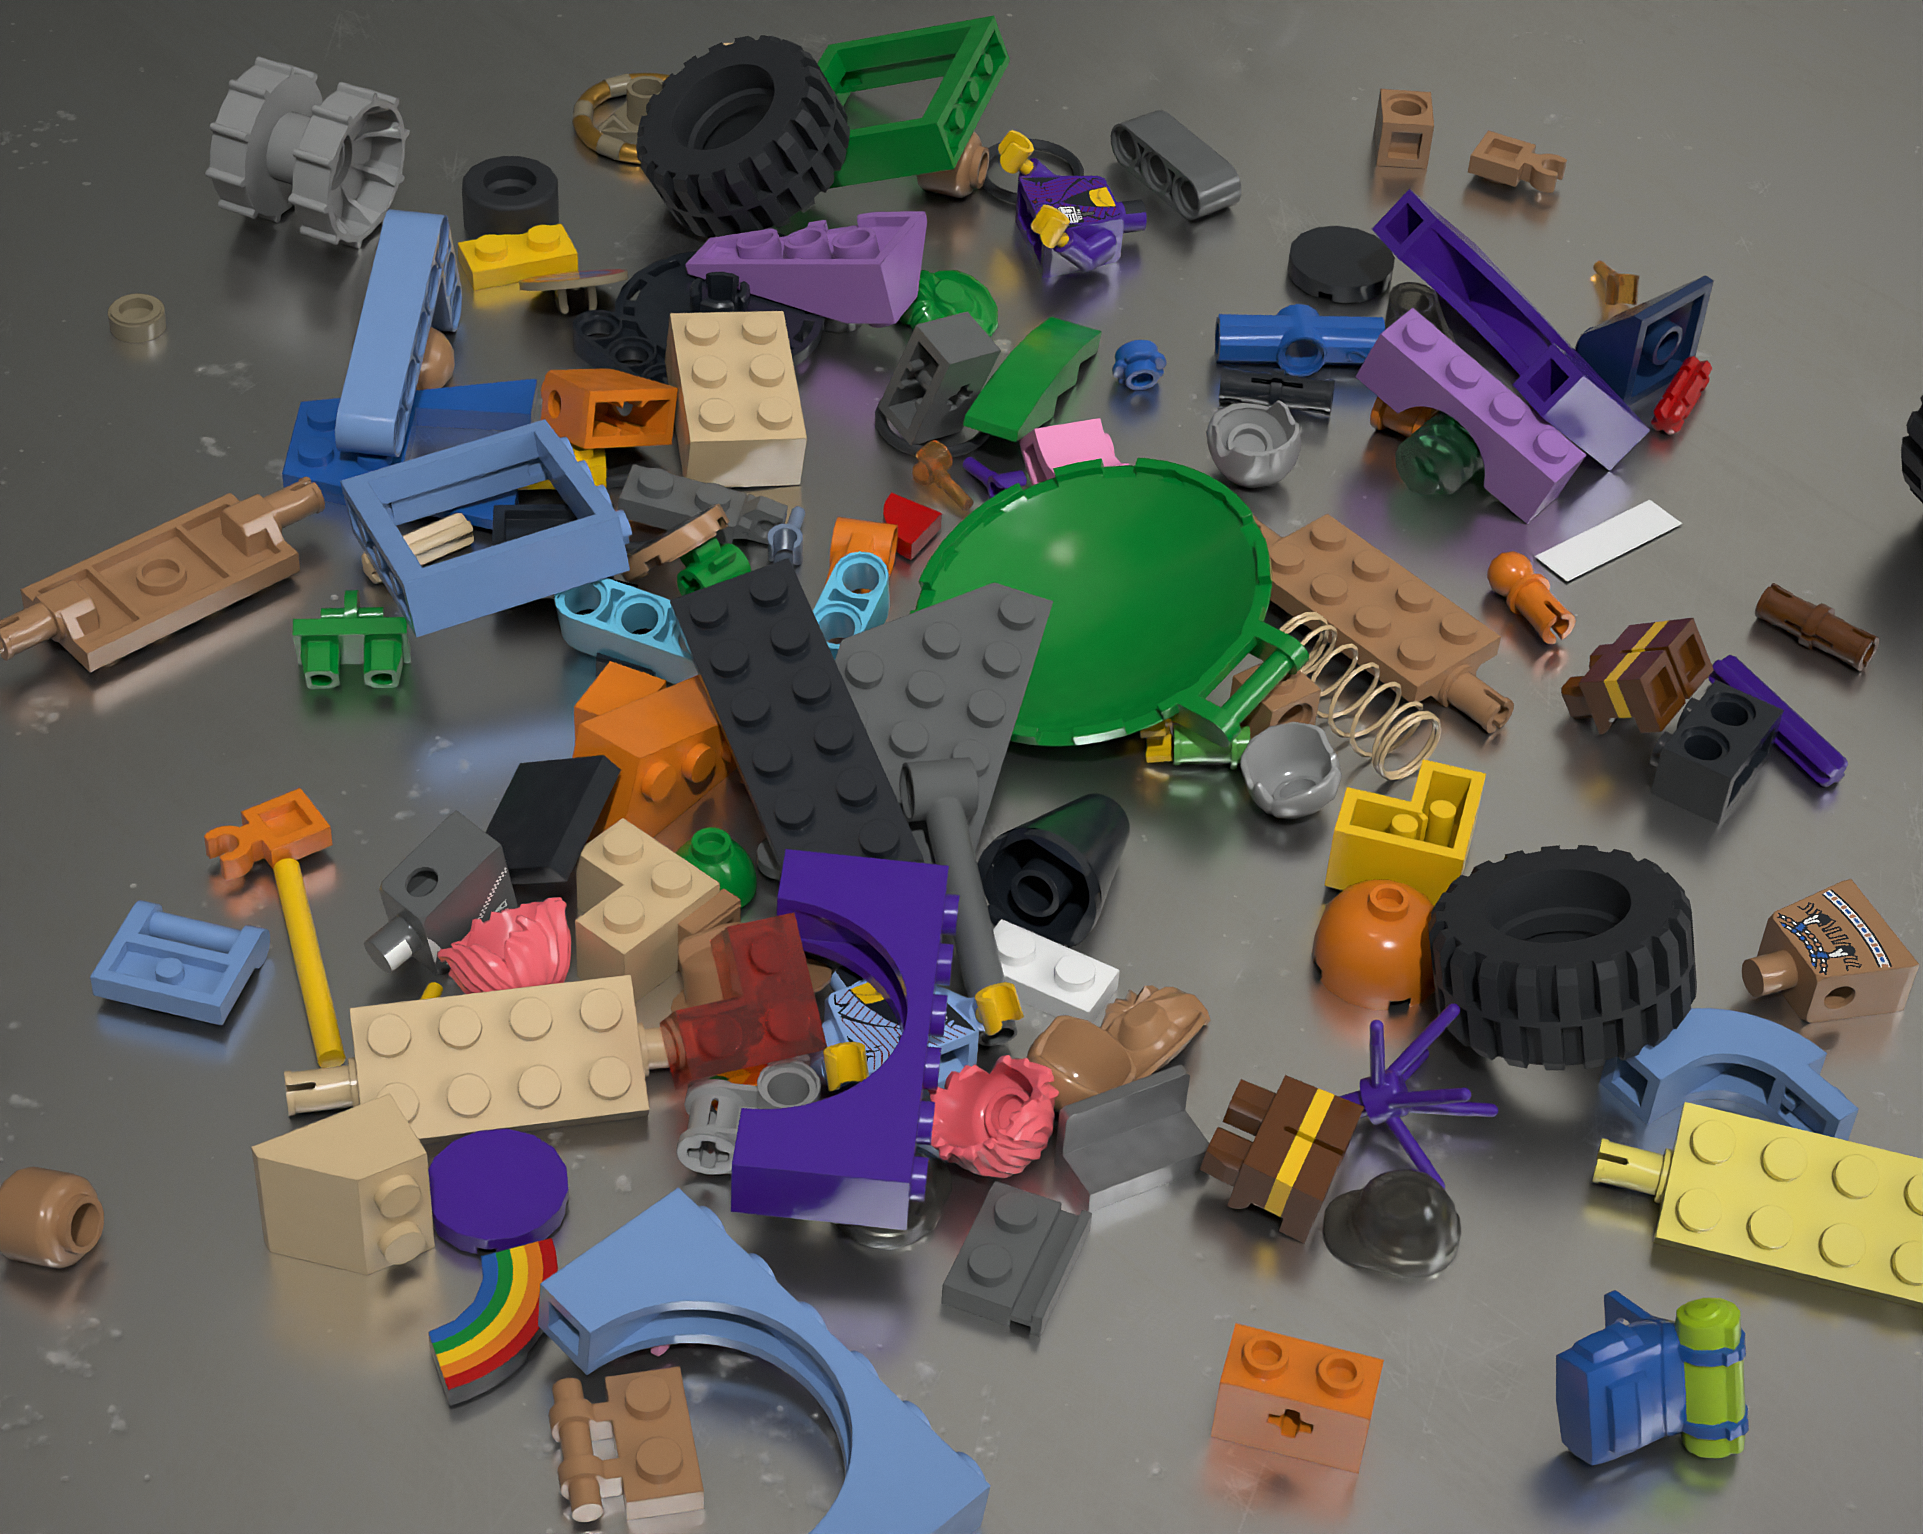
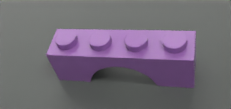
M1414 308L1379 335L1356 375L1359 381L1397 413L1411 407L1424 406L1440 410L1458 421L1469 432L1480 450L1485 469L1484 488L1526 524L1559 496L1586 456L1584 452Z

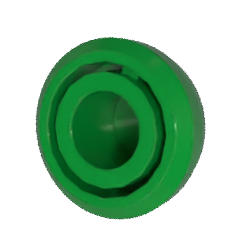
M715 827L703 828L697 831L692 839L684 843L675 852L719 882L720 890L724 888L741 900V908L747 905L755 895L757 889L755 866L747 851L731 839L726 831Z

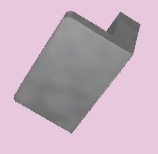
M1182 1065L1168 1068L1083 1099L1060 1110L1054 1164L1086 1211L1093 1212L1201 1171L1200 1167L1209 1142L1185 1110L1190 1075Z

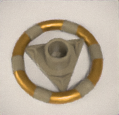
M626 73L604 79L590 87L580 96L573 108L572 125L579 138L600 155L619 162L641 164L637 158L636 144L630 143H637L641 116L648 115L646 113V105L653 94L658 95L661 92L662 82L669 75L660 73ZM627 95V102L595 128L593 125L594 109L607 99Z

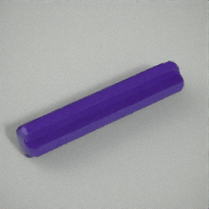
M1728 655L1722 660L1717 659L1713 663L1714 671L1708 677L1711 684L1715 680L1720 681L1784 710L1774 743L1820 786L1828 787L1834 782L1838 783L1845 776L1844 771L1848 766L1847 759L1736 656Z

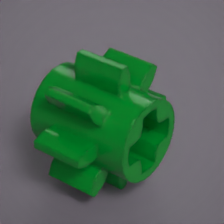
M712 537L679 557L686 568L677 574V587L681 596L751 572V566L745 554L737 546L730 543L720 546L717 538Z

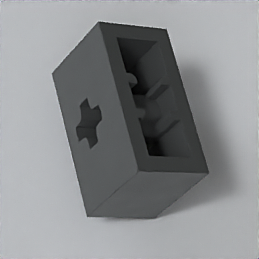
M968 311L917 324L878 408L910 446L961 432L964 427L965 415L980 394L1001 349Z

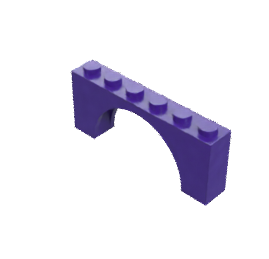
M1409 189L1372 228L1374 233L1400 261L1456 309L1518 372L1520 377L1512 385L1539 415L1609 471L1650 431L1641 419L1473 241L1412 190Z
M785 849L777 896V946L800 949L829 958L861 976L883 996L898 1020L902 1035L891 1055L875 1072L854 1087L821 1101L787 1108H741L732 1160L731 1212L907 1230L910 1201L924 1202L929 1158L916 1156L917 1144L931 1145L935 1102L922 1101L924 1089L935 1091L938 1089L942 1048L929 1047L930 1036L944 1038L948 995L935 994L936 985L950 986L954 944L941 943L942 934L956 936L960 895L947 894L949 866Z

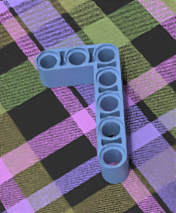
M388 209L386 212L338 407L335 426V441L338 451L399 457L401 454L430 327L440 331L456 332L460 322L462 289L449 220L446 215Z

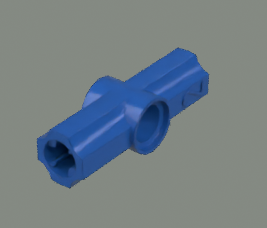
M1303 304L1289 305L1281 309L1276 315L1219 314L1216 317L1215 361L1220 364H1277L1281 369H1285L1287 374L1298 377L1309 376L1319 371L1323 365L1362 366L1379 335L1385 330L1384 318L1320 316L1314 308Z

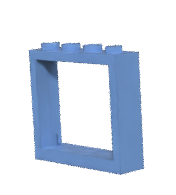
M545 419L340 481L353 534L416 638L630 570L625 544L630 543L629 536L632 535V531L626 514L622 509L617 511L613 509L605 486L603 484L598 486L594 484L586 461L577 462L568 438L566 436L559 438ZM548 479L578 518V520L423 568L396 527L397 525Z

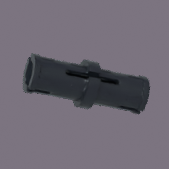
M1224 366L1220 381L1219 402L1259 404L1271 407L1279 400L1286 404L1289 410L1321 413L1330 416L1335 380L1285 375L1286 370L1274 368L1273 373Z

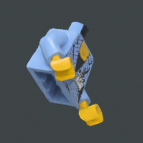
M841 965L831 978L830 987L833 993L825 1000L824 1022L814 1031L810 1067L819 1076L820 1084L828 1085L829 1091L839 1090L842 1086L844 1091L869 1077L891 1055L902 1035L898 1020L883 996L861 976ZM1004 982L987 986L977 992L973 998L964 997L936 985L935 994L948 995L944 1038L930 1036L929 1047L942 1048L938 1087L944 1089L946 1078L951 1071L960 1073L965 1065L973 1066L977 1063L979 1032L985 1031L988 1035H994L1002 1029V1021L1024 1018L1014 984ZM926 1089L923 1090V1098L930 1095Z

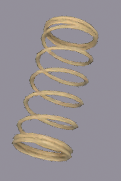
M1317 612L1302 613L1282 625L1279 630L1289 634L1297 626L1307 621L1317 620L1320 627L1308 633L1300 642L1304 646L1313 636L1320 632L1314 648L1309 653V661L1300 669L1305 675L1314 671L1311 677V681L1314 683L1324 665L1334 655L1344 649L1353 651L1352 662L1344 675L1320 693L1321 697L1337 688L1329 706V714L1317 711L1318 718L1328 719L1329 726L1334 734L1341 738H1350L1353 751L1361 757H1372L1375 771L1386 780L1402 779L1419 769L1423 759L1428 760L1440 739L1442 727L1439 718L1429 711H1423V704L1418 701L1405 703L1396 709L1402 694L1401 685L1397 682L1382 684L1375 689L1380 677L1379 665L1372 662L1360 665L1354 669L1359 655L1357 646L1351 643L1334 649L1337 640V630L1332 625H1328L1327 620ZM1330 631L1332 632V640L1330 646L1328 647L1324 655L1316 662V660L1321 656L1328 642V636ZM1365 668L1374 669L1375 676L1373 682L1365 694L1343 711L1333 713L1337 698L1345 685ZM1388 687L1395 688L1397 694L1388 711L1371 726L1355 732L1359 717L1367 704ZM1412 706L1418 708L1417 712L1403 717L1392 726L1379 745L1385 730L1401 712ZM1359 707L1351 724L1350 733H1344L1339 730L1333 718L1345 715ZM1421 720H1431V735L1418 755L1398 770L1385 771L1383 765L1386 754L1398 748L1409 739L1420 725ZM1383 723L1375 738L1372 752H1365L1358 748L1355 737L1367 734ZM1412 725L1410 730L1399 741L1393 744V742L1398 738V736Z

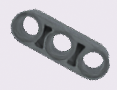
M1157 110L1116 124L1112 128L1110 135L1111 146L1117 161L1184 218L1194 220L1236 205L1240 201L1242 194L1241 182L1235 168L1169 113Z

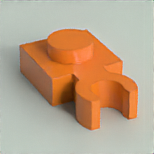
M301 788L241 811L243 825L241 827L220 826L204 835L206 855L209 859L219 856L221 873L225 880L236 879L245 875L251 870L254 862L264 858L273 869L274 865L282 859L292 858L298 860L333 845L331 826Z

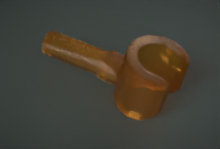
M1597 261L1593 269L1606 282L1605 304L1617 305L1618 303L1638 305L1640 276L1618 273L1604 261Z
M930 441L916 452L919 462L913 466L912 470L913 479L916 483L928 486L934 482L963 511L969 510L974 501L947 472L952 466V456L947 447L938 441Z

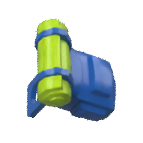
M1613 1290L1604 1295L1605 1329L1578 1340L1572 1348L1556 1355V1405L1561 1440L1574 1455L1593 1466L1609 1462L1630 1452L1632 1453L1665 1436L1669 1438L1681 1433L1682 1442L1686 1449L1699 1457L1719 1459L1744 1451L1745 1434L1749 1431L1748 1407L1745 1404L1744 1386L1746 1340L1745 1332L1741 1328V1311L1733 1302L1722 1298H1700L1689 1301L1676 1310L1675 1321L1650 1315L1621 1293ZM1624 1319L1627 1320L1630 1324H1623Z

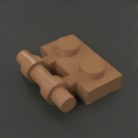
M680 1366L605 1377L606 1402L592 1404L587 1399H584L582 1383L576 1378H564L553 1385L554 1405L550 1408L548 1417L552 1437L561 1443L563 1462L559 1465L557 1474L561 1494L570 1500L573 1519L579 1522H590L598 1519L603 1513L601 1498L623 1495L627 1521L704 1509V1488ZM613 1438L616 1458L601 1460L594 1455L592 1441Z

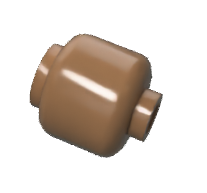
M973 132L954 169L916 175L918 185L926 192L954 198H964L970 195L974 188L980 189L984 184L989 165V149L982 146L980 137L976 132Z
M33 1166L15 1171L2 1183L0 1187V1252L4 1257L18 1262L62 1269L76 1264L96 1246L104 1227V1211L102 1204L98 1200L96 1190L86 1178L73 1173Z

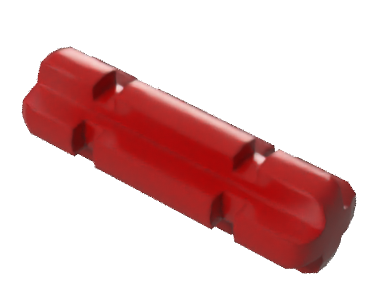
M1695 356L1684 360L1679 368L1680 371L1676 373L1664 392L1663 399L1658 402L1653 410L1655 416L1651 420V424L1656 431L1664 430L1668 435H1673L1680 431L1685 422L1684 419L1689 416L1700 398L1701 392L1710 381L1709 374L1712 371V366L1708 360L1700 362Z

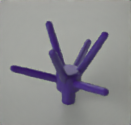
M1454 1003L1448 1005L1386 1070L1384 1025L1380 1020H1373L1369 1027L1370 1076L1360 1079V1090L1339 1096L1364 1106L1360 1119L1369 1117L1374 1125L1384 1122L1387 1124L1435 1193H1442L1446 1187L1445 1183L1405 1126L1401 1117L1407 1116L1409 1113L1495 1117L1499 1111L1498 1107L1492 1103L1467 1102L1471 1098V1091L1464 1087L1408 1092L1405 1082L1429 1057L1427 1048L1459 1015L1460 1007Z

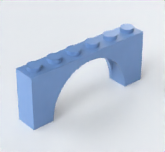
M680 1188L669 1193L540 1283L538 1326L586 1375L614 1359L641 1349L676 1343H703L738 1349L758 1356L781 1368L801 1383L819 1402L828 1415L836 1431L845 1466V1481L838 1497L827 1514L808 1534H972L981 1526L991 1485L986 1482L985 1476L978 1464L969 1455L960 1451L955 1452L932 1430L929 1420L918 1406L910 1401H902L879 1379L874 1366L863 1354L855 1350L849 1351L827 1330L824 1320L813 1306L804 1301L798 1302L776 1281L771 1268L760 1256L754 1253L748 1254L726 1233L722 1222L711 1209L706 1206L698 1207Z

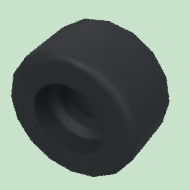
M522 156L490 158L472 166L463 177L464 228L473 240L488 234L520 235L527 233L529 229L537 225L551 226L559 224L558 178L550 167L538 160Z

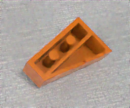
M699 675L579 724L572 758L605 755L621 769L585 845L622 818L654 838L737 769Z

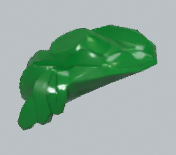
M921 270L917 298L900 317L903 325L910 324L914 329L917 324L968 311L991 338L998 328V307L988 289L972 275L958 270H941L935 273Z

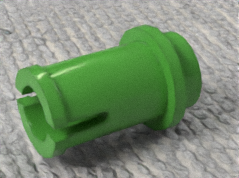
M1174 725V765L1230 763V770H1237V764H1240L1241 755L1250 741V726H1240L1241 733L1229 746L1221 747L1185 727Z

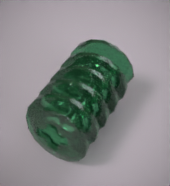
M1440 410L1427 420L1423 426L1412 433L1409 438L1403 441L1398 446L1395 454L1396 468L1401 480L1409 490L1421 495H1432L1435 492L1440 495L1452 494L1462 487L1463 483L1472 478L1475 472L1484 467L1480 450L1469 432L1453 417Z

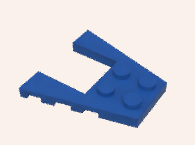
M537 379L416 390L404 444L399 457L338 451L335 441V426L341 398L300 402L282 472L283 488L298 482L303 477H309L311 483L315 482L320 488L324 501L346 506L340 481L410 460L417 426L507 431L533 423L538 399ZM518 489L430 516L442 519L454 513H462L472 525L493 530V506L519 505Z

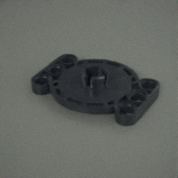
M778 233L779 237L786 236L784 234ZM693 251L655 261L636 272L622 286L615 301V312L589 310L576 316L573 321L574 352L594 369H615L669 385L665 356L670 313L783 311L794 367L805 361L817 348L824 331L849 333L857 330L862 324L843 323L751 294L749 284L745 281L740 282V290H738L739 276L733 273L710 272L706 274V279L688 274L686 263L697 252ZM640 290L637 299L630 300ZM605 334L609 336L594 338L589 337L588 335ZM626 360H637V361H642L643 363H640V364H624V363H620V362H623V361H626Z

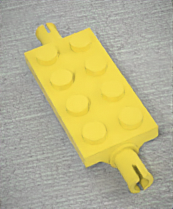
M1688 1102L1684 1103L1681 1110L1673 1148H1665L1664 1154L1610 1142L1609 1139L1605 1138L1601 1139L1592 1182L1598 1184L1601 1182L1654 1195L1653 1202L1660 1204L1653 1243L1923 1310L1922 1158Z

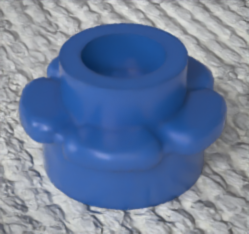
M1130 341L1119 347L1116 351L1112 374L1115 378H1118L1120 384H1126L1132 390H1145L1154 386L1158 379L1163 376V368L1167 365L1166 358L1163 354L1159 353L1158 347L1151 341Z

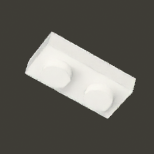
M1002 919L993 929L1005 982L1015 985L1019 1001L1054 1017L1068 1015L1093 1023L1118 988L1120 970Z

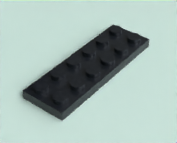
M789 558L669 600L673 616L781 872L785 849L924 863L921 851Z

